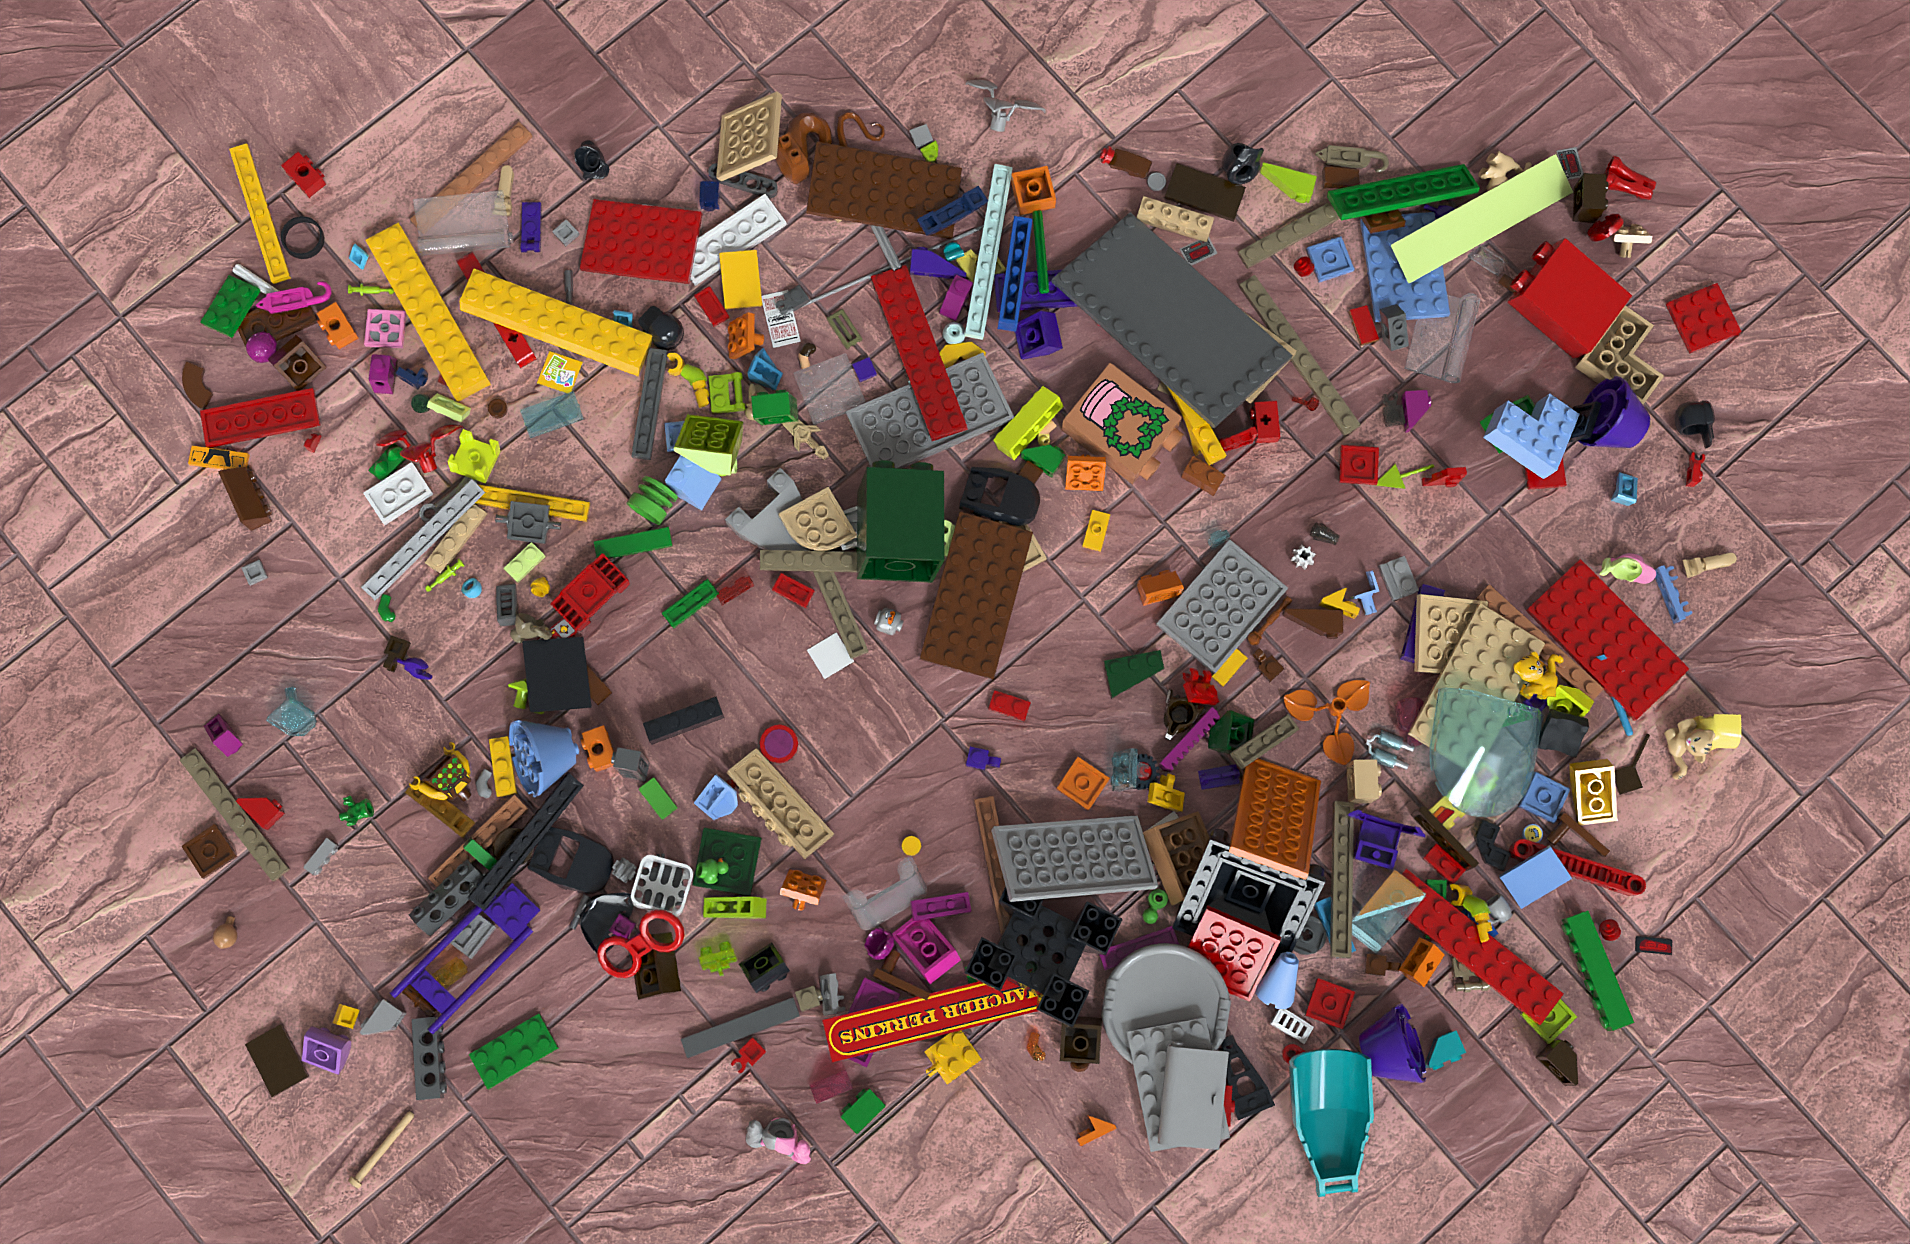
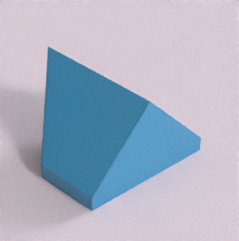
M764 348L754 356L747 372L749 381L772 390L777 389L783 374L777 369Z

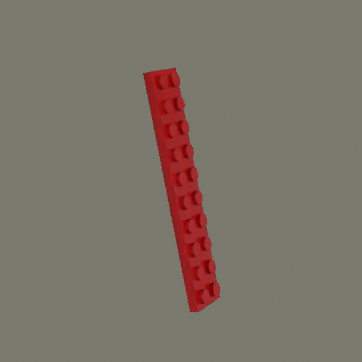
M904 265L895 271L892 269L871 276L931 441L968 430L907 266Z
M1404 869L1401 875L1424 892L1425 895L1421 900L1393 909L1535 1023L1541 1025L1564 993L1488 934V941L1481 943L1476 923L1408 869Z

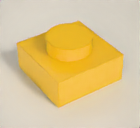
M339 1004L332 1023L353 1029L360 1010Z

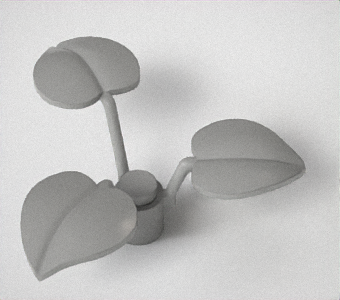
M966 81V85L969 84L973 87L990 91L991 97H984L983 100L992 110L990 125L992 130L1003 132L1006 121H1010L1015 108L1042 110L1046 113V109L1032 101L1015 100V104H1012L1011 102L994 98V89H997V85L990 81ZM1011 108L1007 116L1006 112L1001 109Z

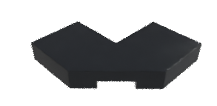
M1482 819L1474 836L1479 852L1485 864L1504 871L1511 853L1493 845L1500 827Z

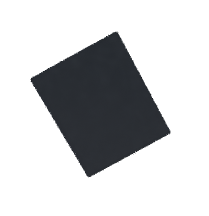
M583 637L528 640L522 642L530 712L592 707Z

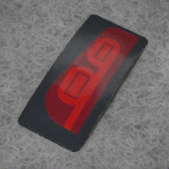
M1636 936L1635 951L1672 955L1673 941L1671 939Z

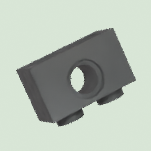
M1397 304L1379 309L1384 344L1391 351L1409 346L1406 313Z

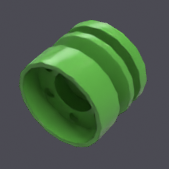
M644 476L642 482L645 485L639 484L637 486L643 494L634 492L627 501V505L645 519L661 525L667 516L662 506L672 508L673 505L670 501L676 502L678 496L664 483Z

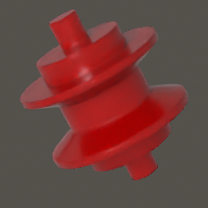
M1307 256L1299 258L1294 264V270L1297 271L1300 277L1310 275L1315 267L1314 263Z
M1607 919L1599 926L1603 939L1607 941H1614L1621 935L1619 924L1613 919Z

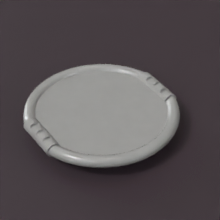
M1153 944L1132 952L1114 968L1106 981L1101 1017L1106 1034L1114 1048L1122 1057L1133 1064L1127 1031L1206 1017L1212 1049L1217 1050L1226 1037L1231 1000L1223 977L1206 957L1193 949L1177 944Z

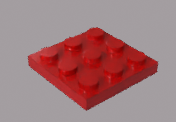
M1718 283L1666 304L1689 354L1742 332Z

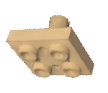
M1631 224L1630 227L1622 225L1617 232L1609 236L1614 242H1621L1619 256L1624 258L1626 256L1627 258L1631 257L1633 243H1651L1652 235L1642 225Z

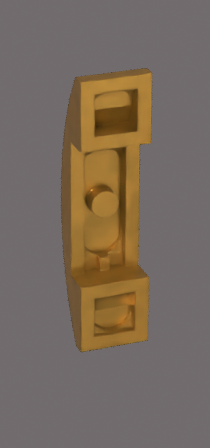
M414 780L412 785H417L418 781ZM411 787L405 791L408 796L462 838L475 824L472 819L446 799L430 798L420 792L419 789L414 790Z

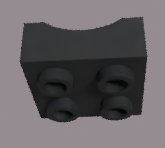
M1550 709L1538 737V748L1560 751L1576 758L1581 742L1589 729L1588 719Z

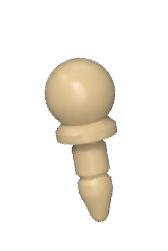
M750 384L748 390L749 403L746 404L745 415L749 420H754L751 396H756V389L754 384Z

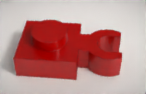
M752 1037L738 1051L742 1057L734 1059L731 1065L734 1066L737 1062H740L742 1068L738 1073H743L748 1062L753 1066L767 1051Z

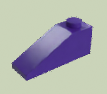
M917 247V249H912L910 275L954 279L958 275L966 279L964 271L934 252L928 251V248Z

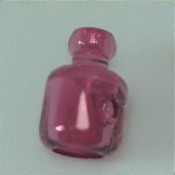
M1410 697L1399 700L1396 703L1395 714L1399 731L1409 732L1424 704L1421 698ZM1407 736L1406 741L1408 745L1418 746L1423 744L1412 736Z

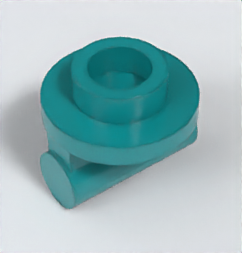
M949 243L943 249V254L948 262L964 256V252L958 243Z

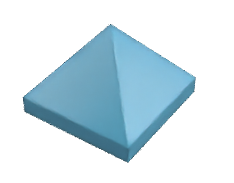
M354 244L349 259L363 270L369 255L358 245Z
M614 310L613 321L632 328L633 313Z

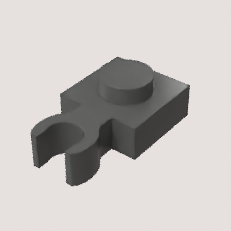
M798 285L785 293V300L778 301L775 306L776 308L784 306V309L780 310V314L784 315L791 307L796 311L809 303L810 299L801 286Z

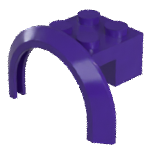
M1361 810L1347 813V816L1362 821L1353 859L1393 870L1398 854L1396 849L1401 832L1418 837L1426 836L1420 827L1408 826L1363 813Z

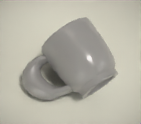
M1497 894L1486 901L1490 909V915L1494 919L1488 920V922H1491V925L1498 921L1504 923L1512 917L1511 908L1501 894Z

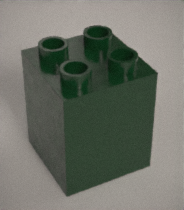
M875 461L872 463V467L866 468L857 491L856 579L932 583L944 562V471L934 470V466L926 462L914 463L910 466V469L895 468V463L892 461Z

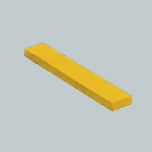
M477 484L485 493L474 504L509 510L511 501L550 505L549 516L585 522L588 519L590 502Z

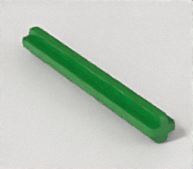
M1038 210L1033 211L1032 216L1039 292L1044 294L1049 292L1043 215L1042 211Z

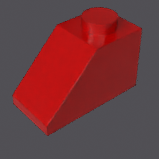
M238 798L236 800L266 830H269L285 814L281 810L283 806L276 799Z

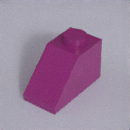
M956 275L947 291L939 314L956 322L972 292L973 282Z
M1427 390L1405 391L1401 396L1405 433L1409 432L1423 417L1429 407H1431V397L1428 396Z
M220 714L203 726L212 743L227 757L236 753L243 745L238 735Z

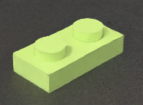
M438 393L428 401L427 405L428 408L459 422H462L470 415L471 408Z
M531 542L504 567V570L519 583L546 556Z

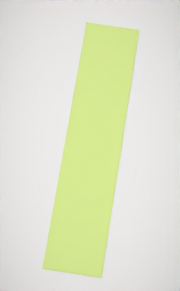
M1555 154L1393 243L1391 247L1408 283H1411L1573 193V190Z

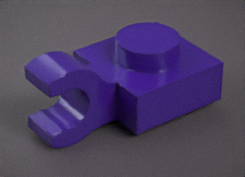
M970 746L966 766L985 770L986 765L1000 768L1001 758L988 756L989 750Z

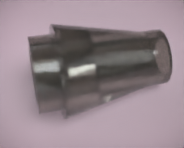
M1316 522L1310 532L1313 540L1333 545L1337 544L1340 537L1339 534H1336L1323 523L1319 524Z

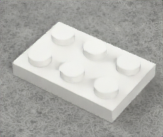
M412 462L363 493L384 525L433 495Z

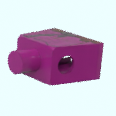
M372 354L369 382L374 393L394 394L398 363L396 358L389 355Z

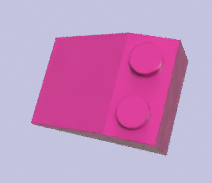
M911 918L892 933L895 942L929 984L933 983L961 960L955 948L929 919L913 921Z

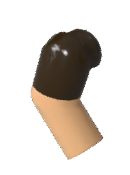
M813 343L804 344L798 354L803 371L811 368L808 357L816 351V346Z

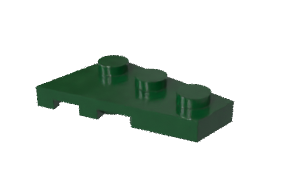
M1161 650L1104 661L1111 699L1164 670Z

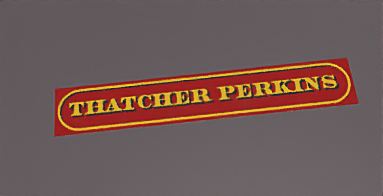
M1007 980L1001 991L979 981L930 993L928 1000L914 997L822 1021L831 1060L836 1062L1037 1012L1038 996Z

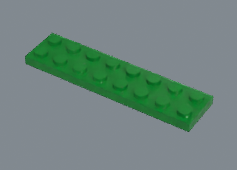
M1465 164L1331 190L1328 191L1327 198L1342 221L1475 194L1479 192L1480 187Z

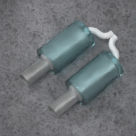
M1382 729L1379 734L1374 735L1370 740L1367 739L1366 744L1371 754L1370 760H1377L1378 764L1392 769L1394 766L1407 770L1409 764L1397 760V755L1376 747L1372 752L1369 742L1374 741L1377 737L1376 743L1397 751L1403 748L1411 752L1415 748L1414 745L1403 742V737Z

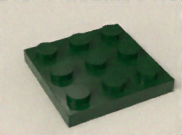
M703 828L696 868L699 862H705L707 859H714L717 862L719 858H722L723 861L728 863L729 869L725 874L718 873V881L714 884H707L702 878H698L695 869L692 886L751 896L762 838Z

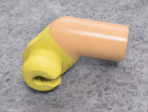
M1052 420L1038 434L1040 446L1050 444L1049 433L1057 427Z

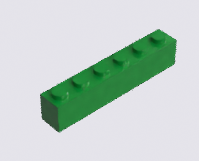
M1589 911L1562 919V930L1569 937V947L1572 953L1576 954L1578 959L1577 967L1584 974L1586 979L1584 980L1585 986L1588 991H1591L1593 996L1592 1003L1594 1008L1600 1013L1602 1027L1607 1031H1614L1633 1024L1634 1020Z

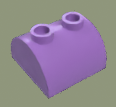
M312 1026L304 1035L302 1061L339 1075L348 1058L351 1041L345 1035L337 1036L332 1034L327 1028L322 1027L319 1029Z

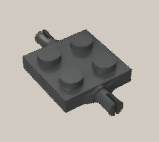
M511 501L510 511L507 516L496 514V518H500L495 519L496 523L507 524V539L546 544L549 529L561 530V522L550 521V505Z
M657 862L658 866L651 869L650 881L657 879L661 863ZM665 865L660 880L661 884L665 885L668 883L672 866ZM680 867L676 868L672 881L674 888L679 887L682 879V868ZM643 869L642 874L648 875L649 869ZM647 889L644 892L645 904L649 905L652 891ZM683 890L678 893L680 898H684ZM659 892L656 894L653 907H661L664 897L663 893ZM674 896L667 898L664 910L670 911L673 908ZM676 902L675 906H681L682 902Z

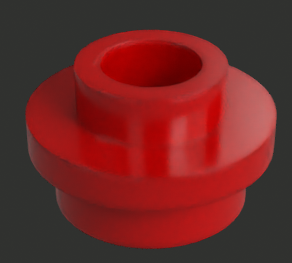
M1111 146L1102 149L1099 156L1101 163L1109 164L1115 154V150Z

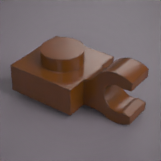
M1260 648L1252 654L1261 664L1257 670L1269 683L1284 670V667L1272 655L1267 658Z
M1366 954L1365 974L1385 976L1386 970L1399 972L1401 963L1386 962L1387 956Z

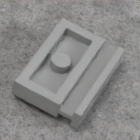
M1405 556L1378 566L1392 601L1419 591Z
M478 914L450 944L470 959H473L497 927Z

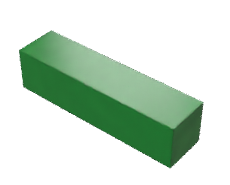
M472 837L463 845V848L488 870L497 861L495 857Z

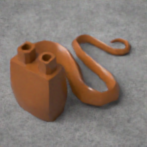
M845 112L838 117L837 136L839 146L848 147L844 134V121L846 119H854L865 137L869 140L880 141L885 136L884 126L879 123L871 124V126H879L881 134L879 136L871 135L861 117L855 112ZM800 113L789 121L784 135L778 138L777 158L775 160L782 175L793 184L802 182L809 175L808 133H817L819 142L832 144V132L828 122L814 113Z

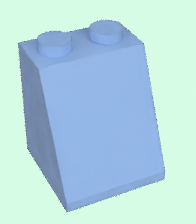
M680 455L665 479L666 485L680 499L701 511L721 481L719 475L710 473Z

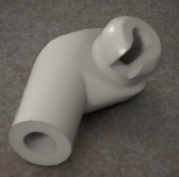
M483 769L477 779L476 788L480 797L489 798L492 790L488 788L487 782L492 773L486 769Z

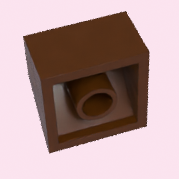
M297 335L267 359L296 391H300L327 368Z

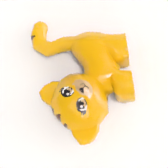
M1536 651L1531 652L1530 655L1514 663L1515 673L1522 680L1529 682V686L1523 689V694L1528 697L1537 694L1539 699L1556 697L1558 678L1556 676L1555 661L1561 664L1563 657L1558 654H1552L1547 660L1548 672L1544 674V669Z

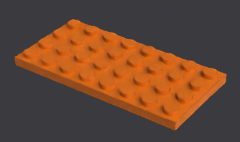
M1259 758L1246 766L1242 776L1229 853L1306 880L1310 868L1321 780Z

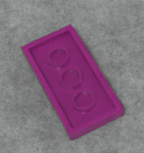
M864 977L848 1014L897 1002L900 994ZM874 1052L848 1059L867 1067Z

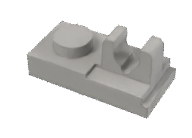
M836 973L819 976L823 998V1015H832L845 1011V1007L838 1006V1001L844 999V996H837L838 980L836 979Z

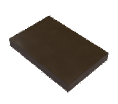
M283 1024L245 1044L271 1097H275L309 1078Z

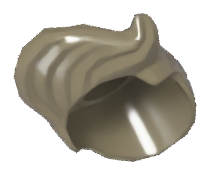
M519 613L516 615L515 628L511 630L510 636L516 643H522L525 639L541 637L545 640L550 639L552 632L542 619L535 620L528 614Z

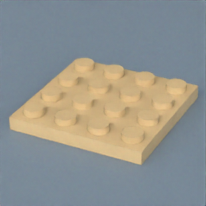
M776 91L722 115L716 175L718 180H726L777 158L782 95Z
M1423 594L1417 595L1414 672L1440 674L1475 608L1480 603L1488 607V601Z

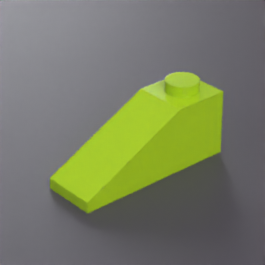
M1263 162L1260 173L1288 197L1295 199L1296 202H1310L1317 176Z
M760 897L704 898L703 917L766 918L767 899Z

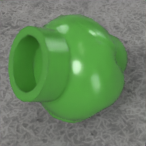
M719 858L717 862L714 859L699 862L696 868V876L702 878L707 884H714L718 881V873L725 874L728 871V863L723 861L722 858Z

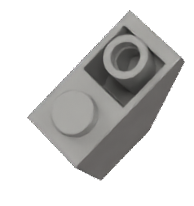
M386 999L378 1001L373 1007L372 1011L374 1013L361 1024L360 1027L362 1029L359 1033L362 1035H372L395 1030L407 1013Z

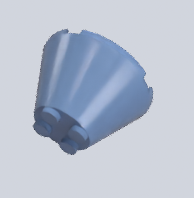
M516 720L510 724L509 745L514 747L515 756L512 757L517 776L528 794H534L533 797L539 796L576 764V755L579 754L578 745L573 743L569 727L561 728Z

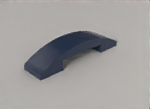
M977 186L939 210L931 211L917 219V222L926 236L967 217L988 203V199L981 188Z

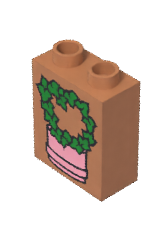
M1109 363L1064 418L1061 429L1094 456L1106 457V465L1132 485L1139 476L1148 481L1161 464L1154 457L1162 447L1171 452L1184 436L1178 430L1182 417L1111 363Z

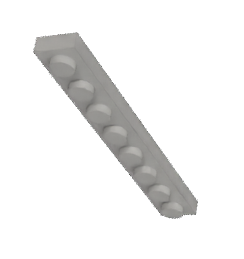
M470 478L361 585V588L374 600L379 598L485 492Z

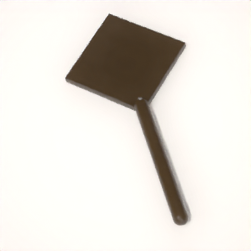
M1646 734L1633 764L1614 771L1615 784L1619 795L1643 788L1636 770V764L1650 737L1649 734Z

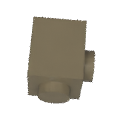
M815 986L795 992L802 1012L821 1006L820 1001L823 998L820 989H815Z

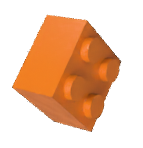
M1048 166L1011 174V185L1019 216L1032 213L1033 211L1055 208L1056 197Z

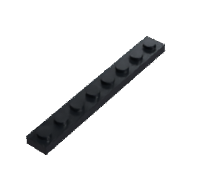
M567 773L467 898L484 910L584 785Z

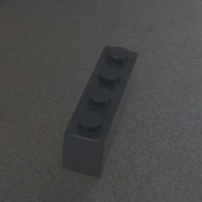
M713 697L645 722L643 726L649 742L653 745L725 717L717 697Z

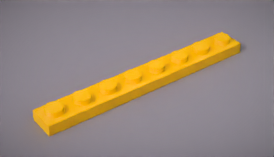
M246 143L230 148L231 157L271 282L276 284L291 279L249 145Z

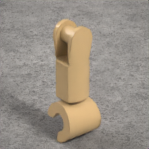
M505 165L501 169V180L499 182L498 197L494 201L495 209L493 210V215H512L510 197L514 173L511 166Z
M1726 553L1702 559L1682 560L1686 576L1690 578L1707 570L1728 567L1736 562L1737 557L1734 553Z

